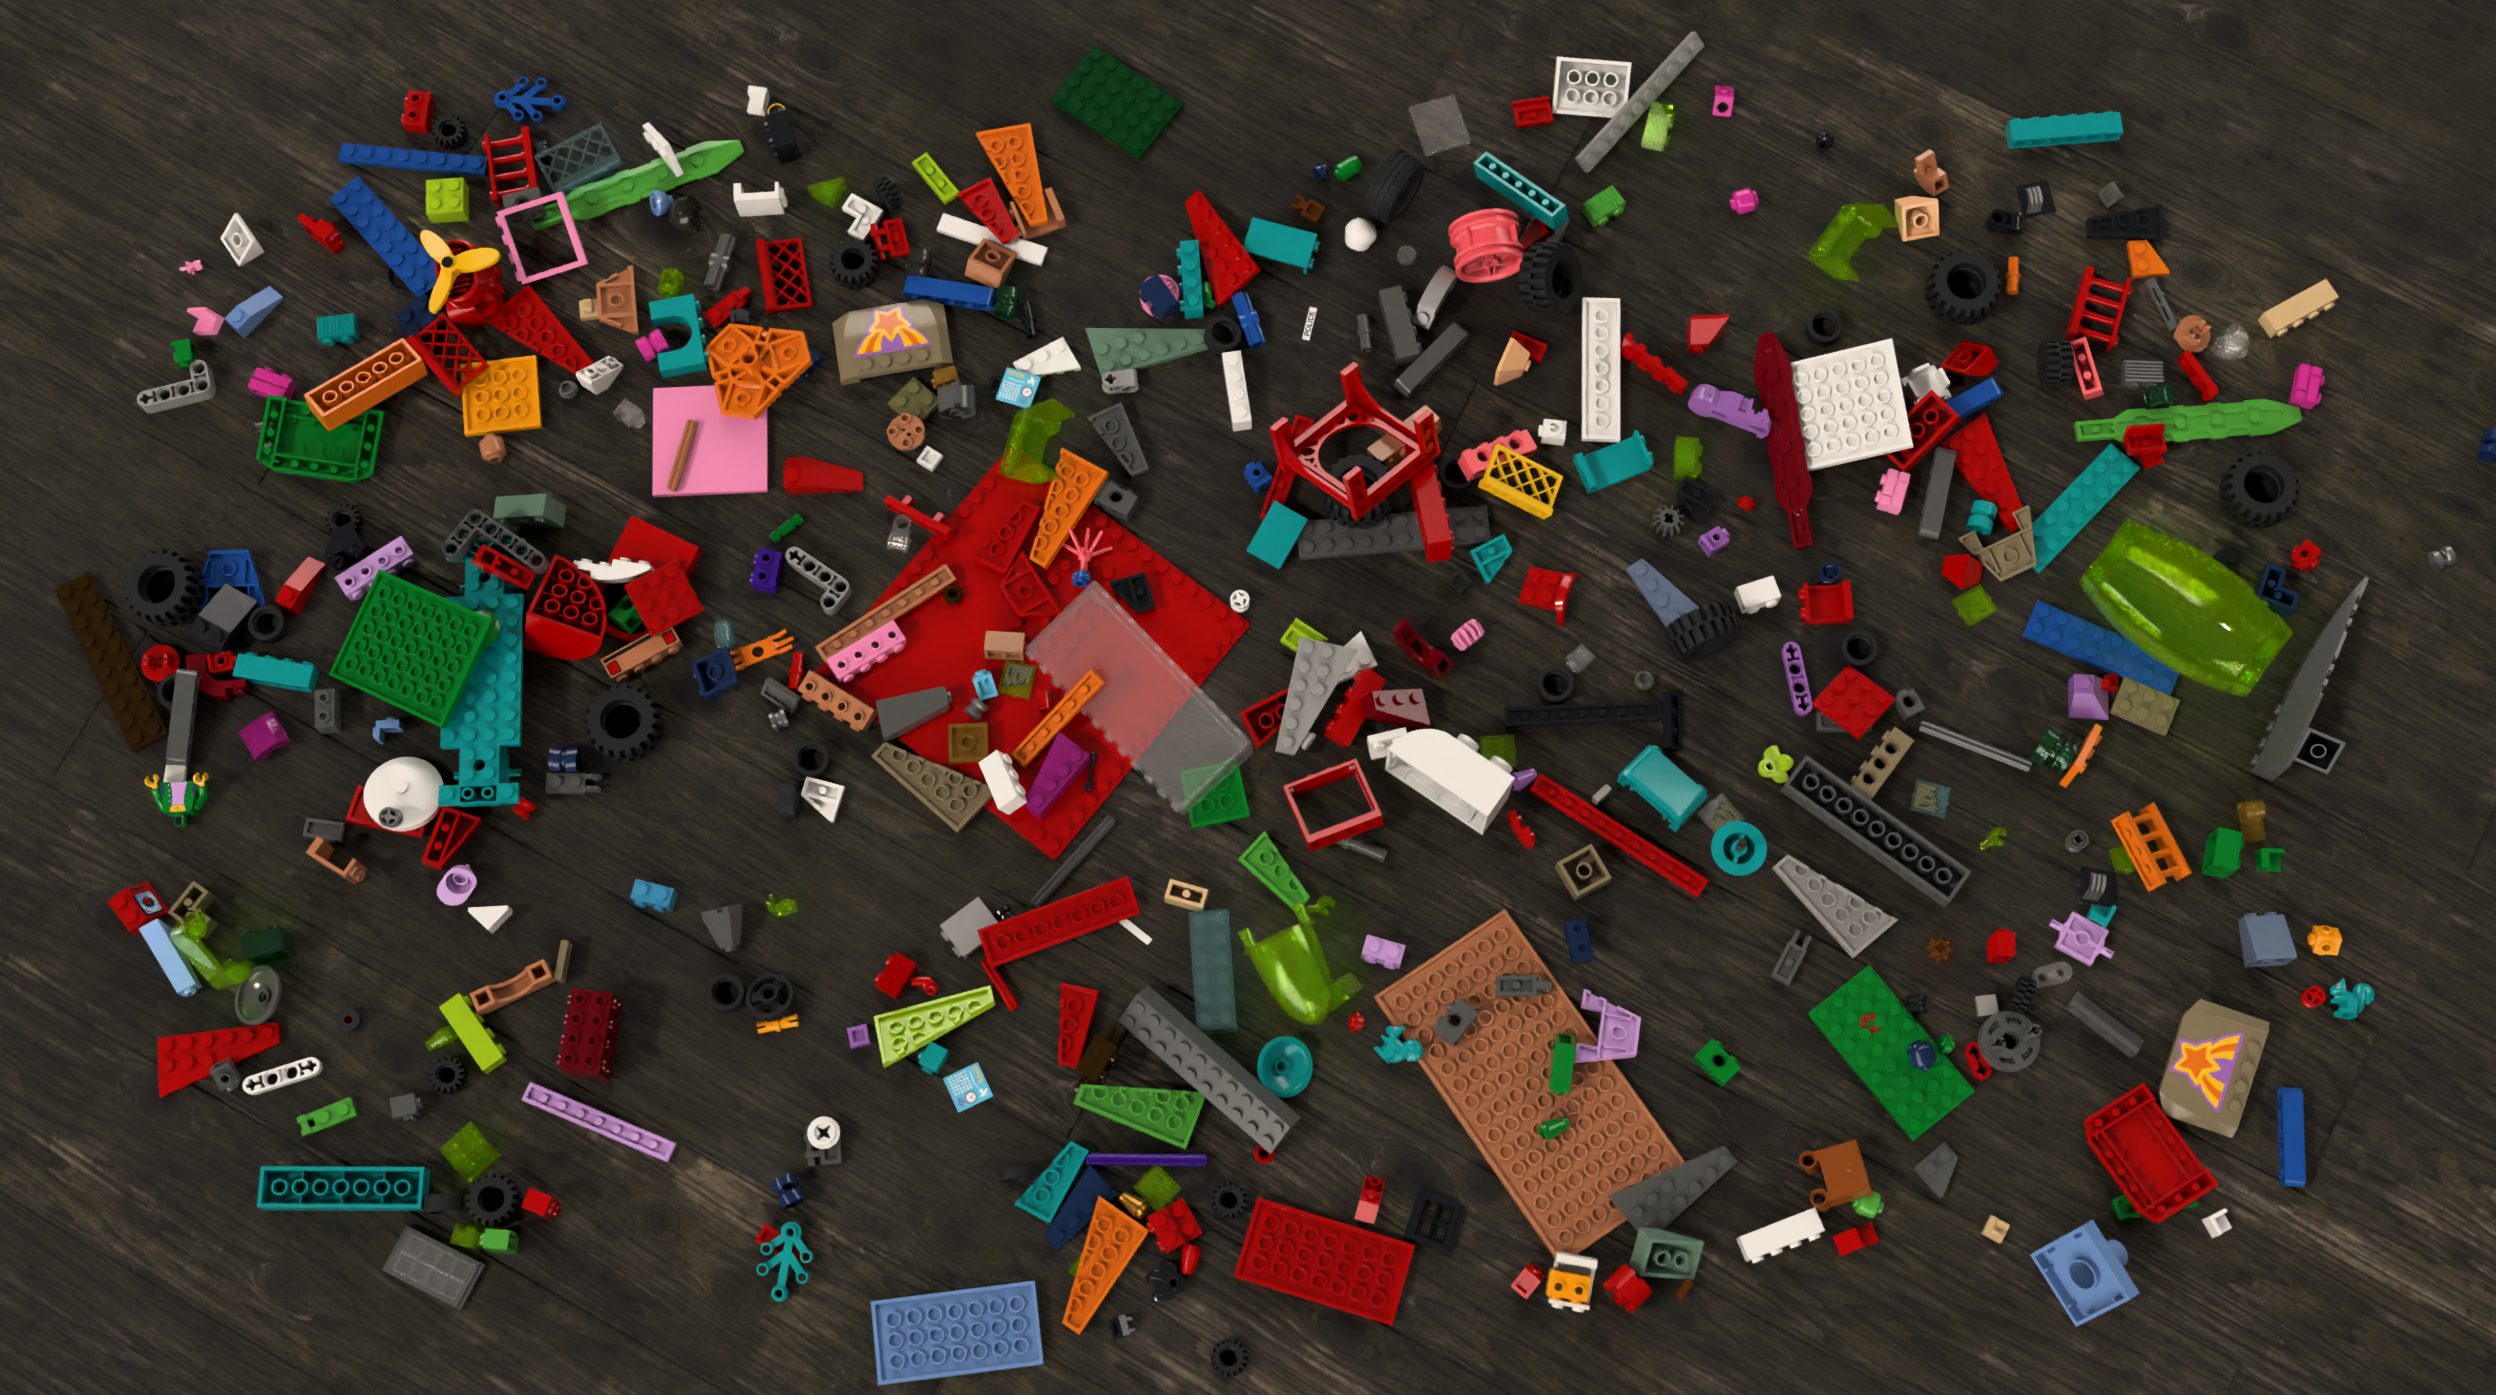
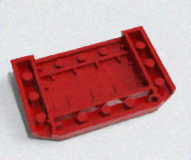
M2143 1082L2086 1118L2083 1123L2088 1146L2135 1211L2156 1224H2160L2218 1187L2219 1184L2207 1167H2203L2157 1105L2155 1097Z

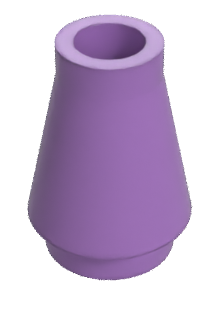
M1531 768L1511 773L1510 775L1515 778L1511 790L1520 791L1536 780L1538 776L1535 769Z

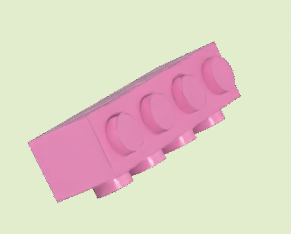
M894 620L826 661L839 684L847 683L854 679V675L859 672L864 673L868 671L874 663L885 661L889 654L893 652L898 653L903 650L904 645H906V638Z

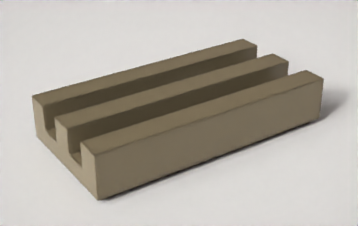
M562 940L560 943L554 979L558 983H566L573 944L567 940Z

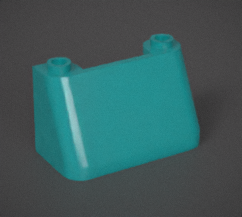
M1648 745L1620 772L1616 781L1622 787L1630 785L1629 789L1631 791L1635 790L1663 815L1662 818L1664 820L1668 818V821L1671 823L1668 827L1676 833L1707 800L1708 791L1703 785H1697L1666 758L1658 746Z

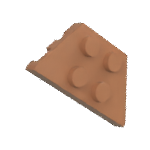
M629 265L621 273H615L608 279L596 283L598 317L602 323L638 335L633 265Z

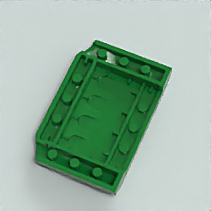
M268 395L256 459L277 473L355 483L374 477L385 412L368 409L329 432L311 412L307 402Z

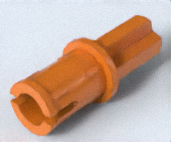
M2009 257L2008 273L2005 277L2007 278L2006 294L2009 295L2019 293L2018 282L2021 275L2018 273V257Z

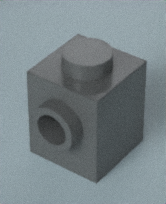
M415 1093L390 1098L393 1119L411 1122L416 1120V1117L422 1116L421 1110L424 1109L423 1100Z

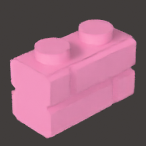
M1891 468L1888 469L1886 474L1883 473L1879 482L1882 485V489L1877 491L1874 500L1878 502L1876 508L1898 515L1903 506L1911 475Z

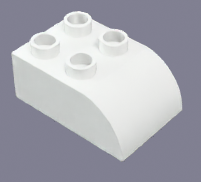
M1419 729L1401 736L1387 750L1386 771L1481 835L1484 834L1509 798L1515 779L1510 775L1513 768L1506 761L1497 756H1493L1490 761L1477 753L1479 745L1464 734H1459L1456 739L1444 731Z

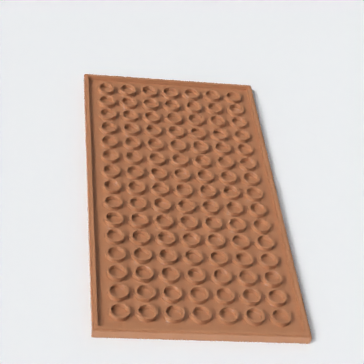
M1506 909L1374 996L1375 1001L1393 1026H1405V1030L1400 1036L1405 1042L1409 1039H1416L1422 1044L1424 1051L1422 1057L1417 1060L1554 1259L1556 1251L1578 1255L1627 1221L1607 1195L1621 1191L1625 1187L1637 1184L1648 1177L1685 1162L1613 1060L1574 1063L1570 1093L1565 1092L1560 1095L1549 1090L1554 1033L1574 1035L1576 1044L1580 1043L1597 1047L1598 1039ZM1536 975V977H1541V981H1552L1551 992H1542V995L1537 997H1496V976ZM1460 998L1479 1014L1456 1044L1451 1047L1434 1033L1435 1026L1433 1024L1440 1016L1445 1017L1448 1013L1446 1009L1453 1000L1457 1002ZM1456 1017L1449 1019V1023L1452 1026L1460 1024L1459 1019ZM1566 1117L1570 1128L1560 1133L1551 1141H1544L1540 1136L1538 1126L1543 1121Z

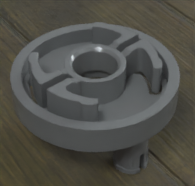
M2001 1011L1986 1019L1981 1025L1978 1033V1047L1985 1061L1993 1068L2002 1072H2017L2028 1067L2036 1059L2040 1048L2039 1035H2041L2042 1029L2038 1030L2040 1028L2038 1024H2033L2020 1013ZM2006 1035L2012 1038L2014 1042L2012 1049L2005 1047L2006 1042L2002 1043L2005 1040L2002 1036Z

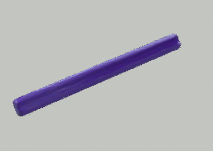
M1088 1153L1086 1155V1164L1206 1166L1207 1155Z

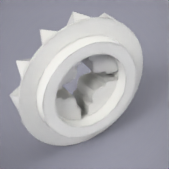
M818 1117L809 1125L807 1136L814 1147L830 1149L833 1145L837 1144L840 1137V1127L830 1117ZM819 1127L823 1130L828 1128L829 1130L827 1133L829 1134L830 1139L828 1137L820 1138L821 1133L817 1128Z

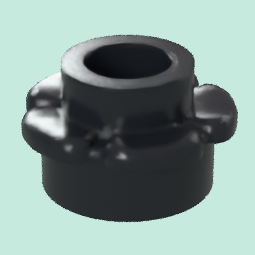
M1821 133L1816 138V144L1821 150H1827L1833 145L1834 137L1828 133Z

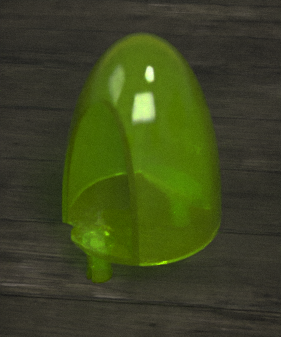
M1300 902L1292 906L1299 924L1257 944L1250 928L1238 932V935L1245 946L1244 955L1250 956L1259 975L1280 1007L1288 1015L1301 1023L1317 1025L1322 1023L1329 1015L1333 1000V987L1326 959L1312 926L1316 921L1309 917L1304 903Z

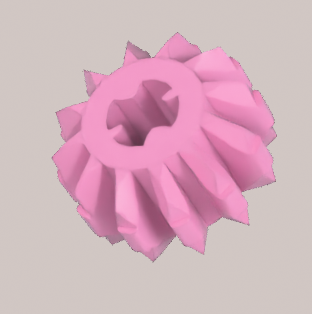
M1471 619L1452 634L1451 640L1456 648L1464 651L1483 636L1484 630L1479 622Z

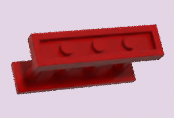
M528 126L521 127L522 134L515 138L492 142L488 133L484 134L485 141H482L484 152H487L492 191H489L491 202H495L497 208H502L500 200L502 195L538 186L540 189L537 163L533 150V136ZM518 144L524 146V151H521L520 154L494 158L493 149ZM518 161L526 162L524 170L497 175V165ZM524 177L529 180V184H526V187L499 191L498 182Z
M2087 266L2082 274L2065 339L2073 341L2075 336H2087L2107 342L2105 351L2110 352L2112 347H2116L2119 341L2117 332L2126 298L2130 296L2133 286H2130L2132 278H2127L2123 285L2096 278V275H2093L2095 268ZM2096 285L2120 292L2119 302L2091 294L2089 292L2090 286ZM2090 301L2116 309L2115 317L2110 318L2087 311L2084 308L2085 303ZM2086 318L2112 326L2110 335L2083 328L2080 325L2081 319Z

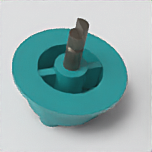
M1734 821L1723 825L1716 831L1711 842V853L1715 863L1723 871L1735 876H1744L1755 872L1761 867L1766 858L1767 845L1764 836L1755 826L1747 822Z

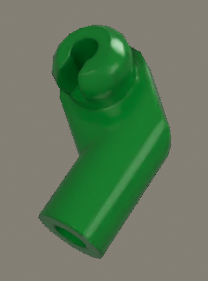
M1204 282L1202 284L1203 306L1206 309L1212 310L1216 306V301L1212 299L1211 284Z

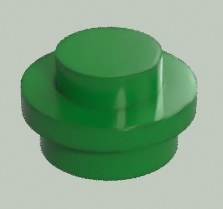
M1950 1034L1943 1035L1938 1039L1937 1046L1940 1048L1939 1052L1948 1054L1953 1050L1955 1040Z

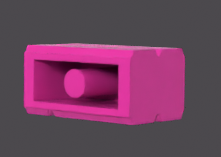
M2303 363L2296 368L2289 400L2290 405L2312 409L2316 404H2319L2321 399L2319 387H2322L2325 376H2322V368L2312 367Z
M258 367L248 383V388L252 393L266 398L268 395L287 397L290 400L291 395L296 390V385L292 381L293 378L286 374L280 376L268 367H265V369Z

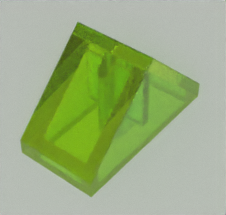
M844 177L807 186L811 198L832 209L847 189Z

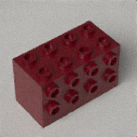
M573 988L572 994H569L567 1001L569 1012L564 1017L566 1029L565 1034H562L560 1039L562 1051L557 1057L558 1069L571 1077L609 1081V1076L612 1072V1059L616 1049V1036L619 1031V1019L623 1008L622 1001L613 993Z

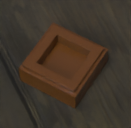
M1688 1278L1685 1279L1675 1292L1674 1298L1681 1301L1694 1282Z

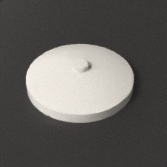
M416 757L395 758L379 766L370 775L364 788V804L370 817L383 828L392 831L414 830L430 822L440 811L441 807L438 805L439 786H444V783L437 769L429 762ZM385 807L398 809L403 814V821L396 828L383 826L379 821L380 811Z

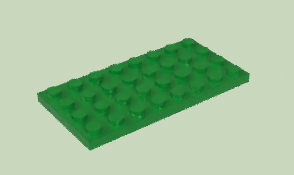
M1870 965L1807 1014L1912 1142L1975 1092L1945 1054L1939 1052L1940 1048L1909 1012H1906L1904 1005ZM1864 1015H1876V1017L1874 1018V1022L1872 1019L1868 1021L1866 1020L1865 1023L1867 1025V1028H1865L1864 1022L1862 1021L1863 1028H1861L1860 1021ZM1874 1026H1876V1027L1879 1028V1030H1878L1877 1032L1873 1033V1034H1871L1870 1031H1874V1030H1876V1029H1875V1028L1872 1029V1030H1869V1029H1868V1028H1871V1027H1874ZM1921 1039L1932 1044L1937 1056L1936 1061L1932 1064L1933 1067L1926 1071H1922L1921 1068H1913L1906 1053L1908 1048H1910L1909 1044Z

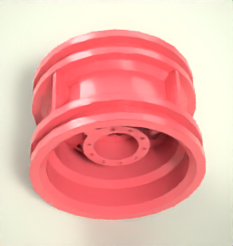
M1484 209L1463 215L1451 223L1448 228L1451 246L1457 251V255L1454 258V266L1456 268V276L1460 280L1472 283L1493 282L1510 277L1520 271L1519 266L1520 262L1523 261L1522 257L1525 254V249L1518 241L1521 227L1519 225V217L1515 212L1507 209Z

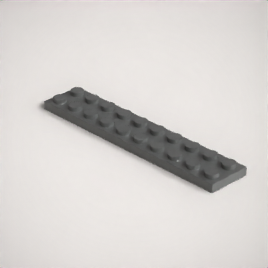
M1487 505L1445 509V514L1448 513L1450 517L1449 530H1453L1454 534L1453 547L1483 545L1491 541ZM1416 512L1392 513L1389 516H1385L1383 522H1376V526L1371 528L1366 526V529H1360V527L1351 529L1348 528V525L1341 526L1338 524V520L1333 521L1332 519L1307 521L1297 539L1299 560L1424 550Z

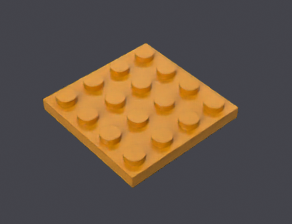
M536 355L486 361L489 367L462 389L464 435L466 437L542 428L538 361ZM467 363L460 364V369H467ZM472 363L471 369H477L482 363ZM461 373V382L465 379L466 373Z

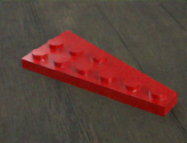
M1197 190L1185 201V205L1196 240L1199 243V249L1217 306L1222 308L1261 269L1204 194Z
M530 285L525 286L503 305L505 311L504 320L489 323L575 375L578 371L594 363Z
M1984 413L1943 441L1939 447L1956 450L1955 467L1984 501L1991 502L1998 507L1997 518L2012 534L2020 529L2012 512L2023 507Z

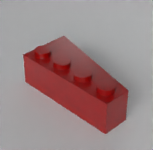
M1289 688L1240 712L1239 717L1256 750L1280 730Z

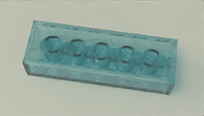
M1228 909L1188 912L1196 1027L1204 1034L1237 1032Z

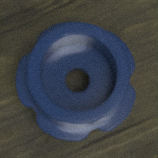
M1317 163V166L1313 167L1315 177L1319 181L1326 180L1329 174L1328 167L1325 164Z

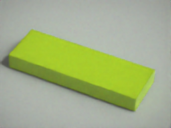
M927 152L912 162V166L945 205L958 197L957 193L959 191Z

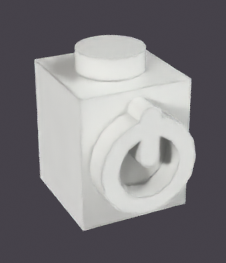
M1544 419L1543 425H1539L1538 436L1541 437V443L1563 446L1567 421Z

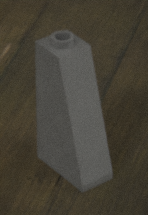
M945 686L876 701L884 741L886 743L891 742L951 710L949 704L953 703L951 691L947 692Z

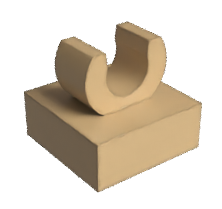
M583 299L579 301L581 321L599 319L597 299Z
M1990 1215L1981 1234L2000 1244L2010 1225Z

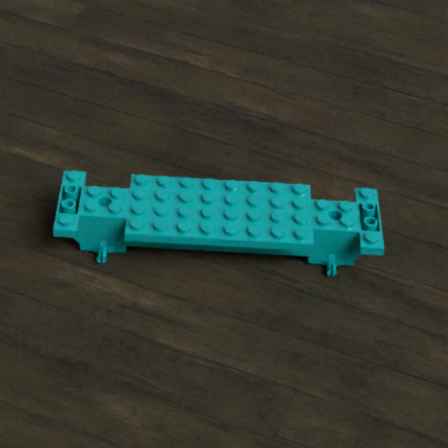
M512 539L506 540L504 545L510 544ZM477 540L464 558L459 561L465 562V585L459 586V591L464 593V596L445 597V599L472 611L485 610L493 613L500 622L501 631L498 639L492 645L483 649L447 728H441L440 748L460 749L459 772L454 771V780L459 779V785L439 786L438 805L440 807L520 804L519 782L509 783L510 777H522V769H510L507 747L521 746L524 594L514 593L515 591H524L525 589L488 574L470 564L479 546L483 544L512 560H516L488 540ZM457 548L452 549L449 554L455 553ZM526 549L522 550L519 555L526 554ZM486 576H490L487 582H482ZM485 763L484 769L477 771V767Z

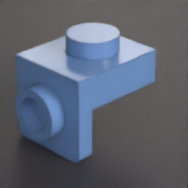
M396 717L376 721V727H373V737L378 743L385 744V733L404 732L405 724Z

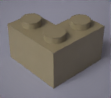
M192 881L167 912L205 940L218 925L216 921L204 913L216 896L195 881Z

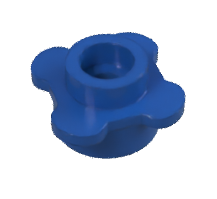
M1077 570L1072 574L1073 585L1078 587L1091 586V582H1089L1091 576L1087 571Z

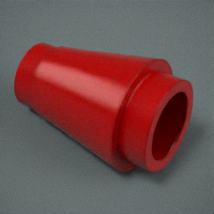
M1185 1243L1184 1248H1182L1181 1273L1193 1275L1202 1254L1200 1246Z

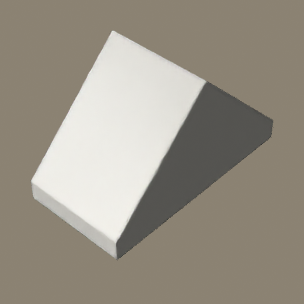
M508 905L468 908V912L493 934L513 914V909Z

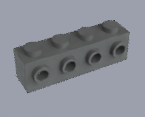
M1401 285L1379 290L1378 300L1397 366L1414 362L1422 353V347L1415 338L1417 336L1416 326L1411 324L1413 317L1411 309H1407L1406 306L1408 302L1407 294L1405 291L1402 292Z

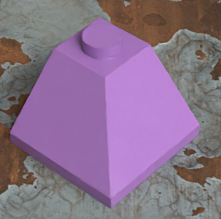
M2073 674L2068 680V718L2109 719L2108 691L2101 688L2103 679L2095 675Z

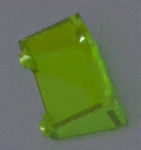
M200 907L171 929V940L215 989L224 990L234 987L252 977V967L246 960L237 963L230 958L222 965L200 940L207 932V925L203 920L206 914Z

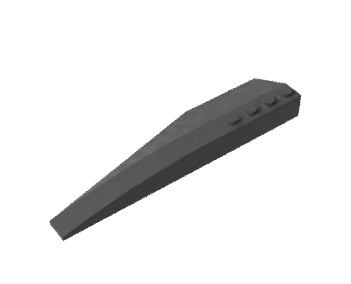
M2364 577L2355 586L2314 640L2296 671L2281 704L2278 703L2273 711L2275 717L2267 724L2265 729L2268 731L2266 737L2261 738L2258 744L2260 750L2258 754L2255 753L2250 761V764H2252L2250 772L2272 782L2291 766L2322 699L2323 693L2321 692L2328 684L2329 680L2326 678L2335 666L2331 662L2338 658L2347 635L2345 631L2350 627L2353 620L2351 617L2358 608V604L2355 602L2361 599L2369 578Z

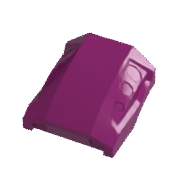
M273 711L261 716L238 732L256 762L267 758L273 750L282 748L291 741Z

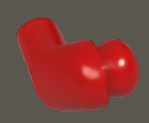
M911 977V987L922 986L930 996L937 993L938 986L931 977Z

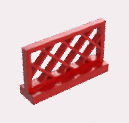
M801 238L765 242L764 239H756L757 258L767 315H774L775 312L812 308ZM798 244V250L795 254L787 250L789 245ZM776 246L780 249V252L774 256L769 252L768 247ZM783 252L792 257L787 263L779 259ZM794 259L801 264L798 271L789 266ZM775 262L783 266L779 273L771 267ZM786 269L794 274L790 280L782 276ZM797 276L804 281L800 288L792 283ZM778 278L786 283L782 290L774 285ZM789 286L797 291L793 297L784 293ZM799 294H802L807 298V303H799L795 299ZM781 295L789 300L786 305L778 306L777 300Z
M444 313L417 335L413 336L411 334L406 338L409 344L456 398L462 394L461 390L489 367L487 362ZM445 320L447 322L446 330H438V325ZM427 334H433L432 343L423 342L422 338ZM437 334H446L444 343H436ZM450 335H458V342L449 343ZM435 347H444L443 356L434 355ZM448 347H457L456 356H447ZM461 347L469 348V356H460ZM446 360H455L454 369L445 367ZM459 360H468L467 369H458ZM472 360L482 363L477 369H471ZM457 373H466L465 379L458 383L456 380Z

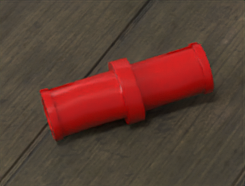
M803 652L793 653L792 667L789 669L790 680L788 687L792 692H800L798 688L805 673L803 667L806 654H803Z

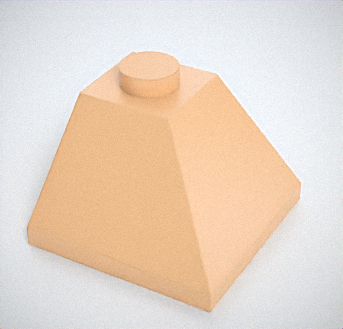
M1919 196L1895 199V217L1903 242L1940 235L1938 199Z
M1510 338L1496 369L1494 385L1498 386L1522 377L1524 370L1528 371L1532 361L1529 360L1530 352L1514 338Z

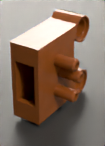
M1856 1139L1814 1152L1804 1151L1799 1156V1163L1807 1174H1815L1821 1167L1828 1191L1815 1189L1810 1194V1201L1818 1212H1826L1831 1207L1874 1195ZM1807 1160H1814V1163L1812 1165H1805ZM1818 1198H1825L1822 1204H1816Z

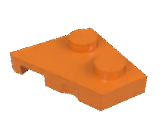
M2147 240L2127 242L2126 246L2132 279L2163 277L2170 274L2169 269Z

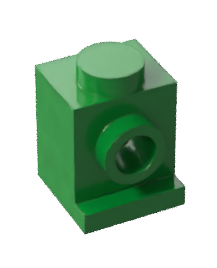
M190 339L170 342L175 350L173 352L175 363L180 365L181 370H190L191 363L197 360L196 346Z

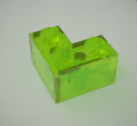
M1651 101L1641 147L1662 152L1663 147L1668 146L1670 135H1667L1668 128L1672 129L1676 113L1672 112L1673 105Z

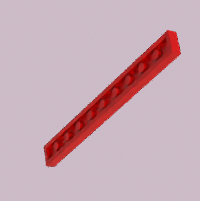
M1543 774L1539 775L1531 787L1530 792L1696 898L1699 897L1709 880Z

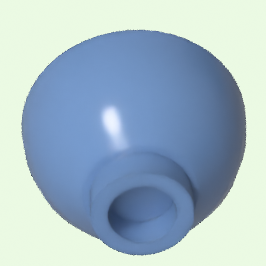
M652 190L650 193L652 212L656 216L665 214L669 207L673 206L672 196H668L660 190Z

